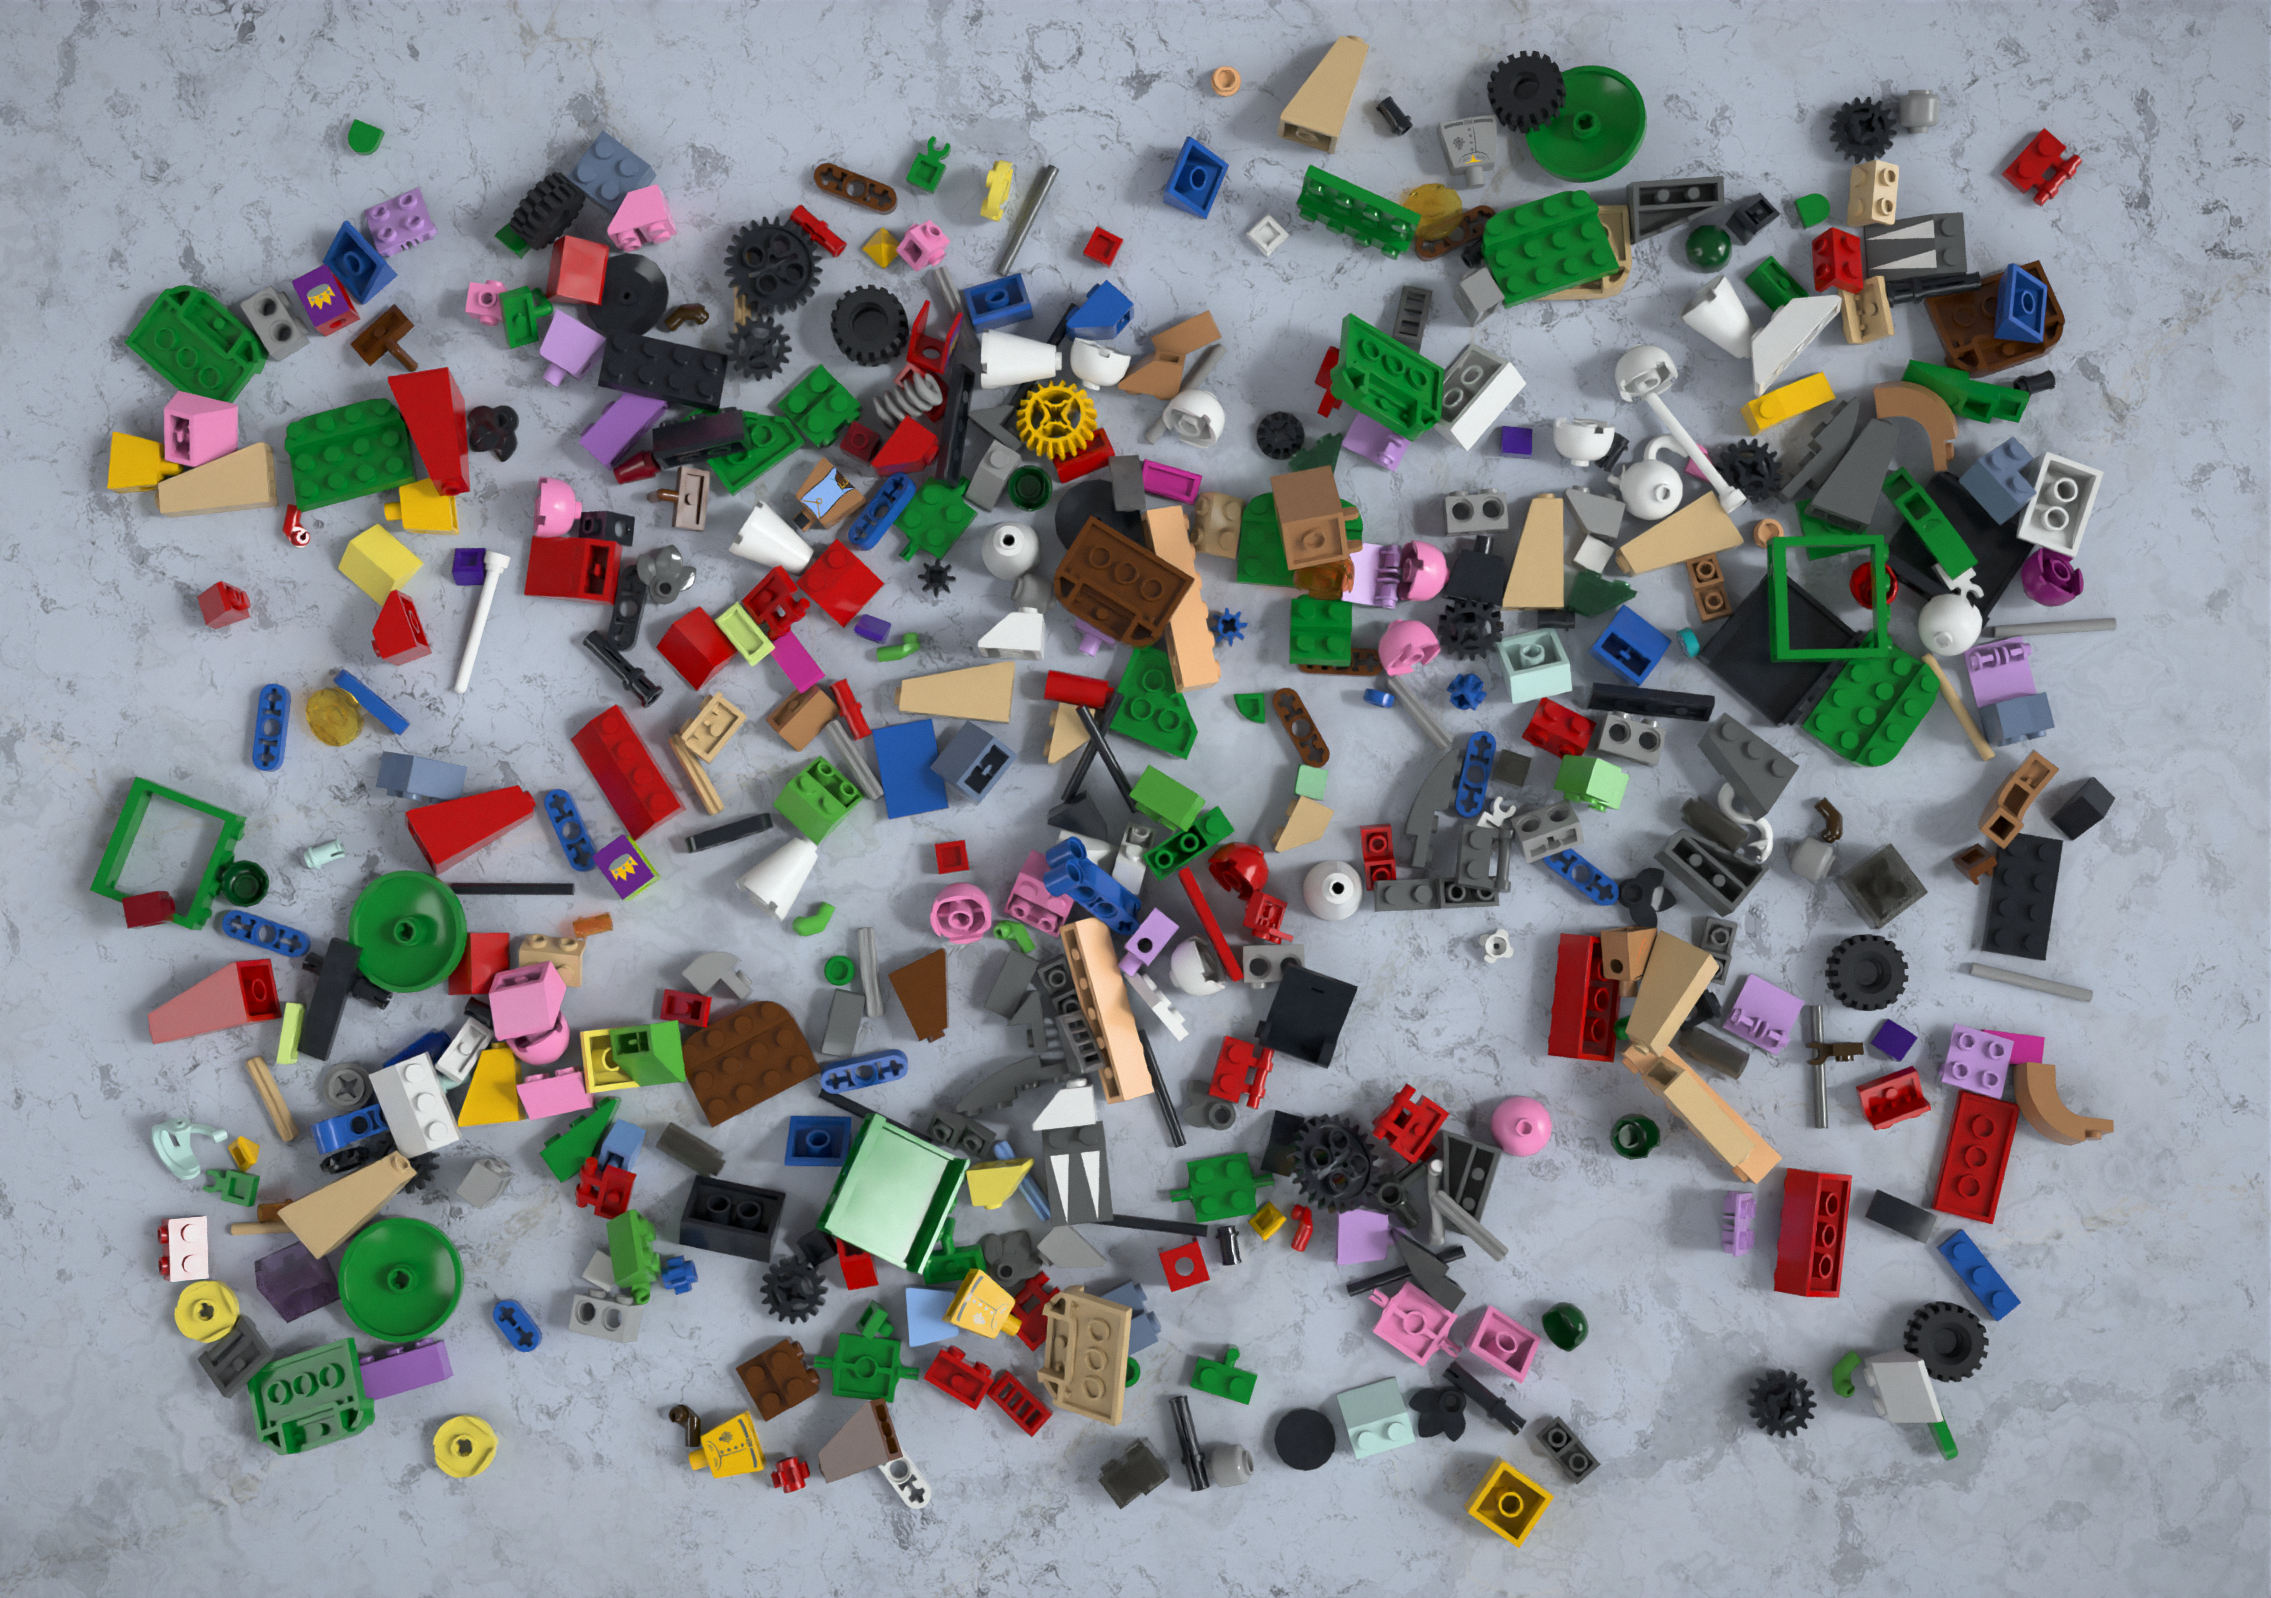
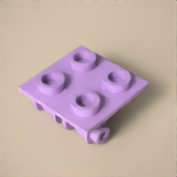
M419 187L364 211L377 252L382 257L387 255L392 257L394 254L403 251V247L405 250H409L407 243L411 241L414 247L418 246L416 238L422 243L429 239H434L433 235L438 234L435 224L431 222Z
M1358 411L1341 446L1395 472L1410 441Z
M1362 542V551L1349 554V559H1345L1341 600L1395 609L1396 601H1398L1396 597L1397 586L1400 583L1398 577L1401 574L1399 570L1400 557L1403 556L1400 546L1388 545L1386 547Z
M2022 636L1972 647L1963 652L1977 708L2037 694L2027 658L2028 655L2032 654L2031 646L2029 643L2024 644Z
M1750 973L1723 1028L1777 1056L1781 1048L1787 1046L1790 1040L1788 1034L1805 1001Z
M1954 1023L1945 1064L1941 1063L1938 1069V1075L1942 1076L1941 1082L2001 1100L2014 1041Z
M1728 1191V1196H1724V1212L1735 1213V1215H1723V1218L1735 1220V1225H1722L1723 1228L1734 1229V1231L1722 1230L1721 1246H1724L1725 1253H1733V1257L1749 1254V1249H1752L1754 1246L1755 1234L1754 1230H1750L1751 1218H1755L1757 1204L1756 1200L1752 1199L1753 1192L1740 1193L1739 1191Z

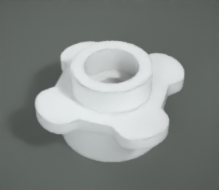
M1499 929L1495 934H1483L1479 938V944L1483 946L1485 951L1484 959L1486 962L1494 963L1496 959L1502 957L1510 958L1513 955L1514 950L1510 947L1506 930ZM1495 943L1499 944L1498 949H1494L1493 945Z

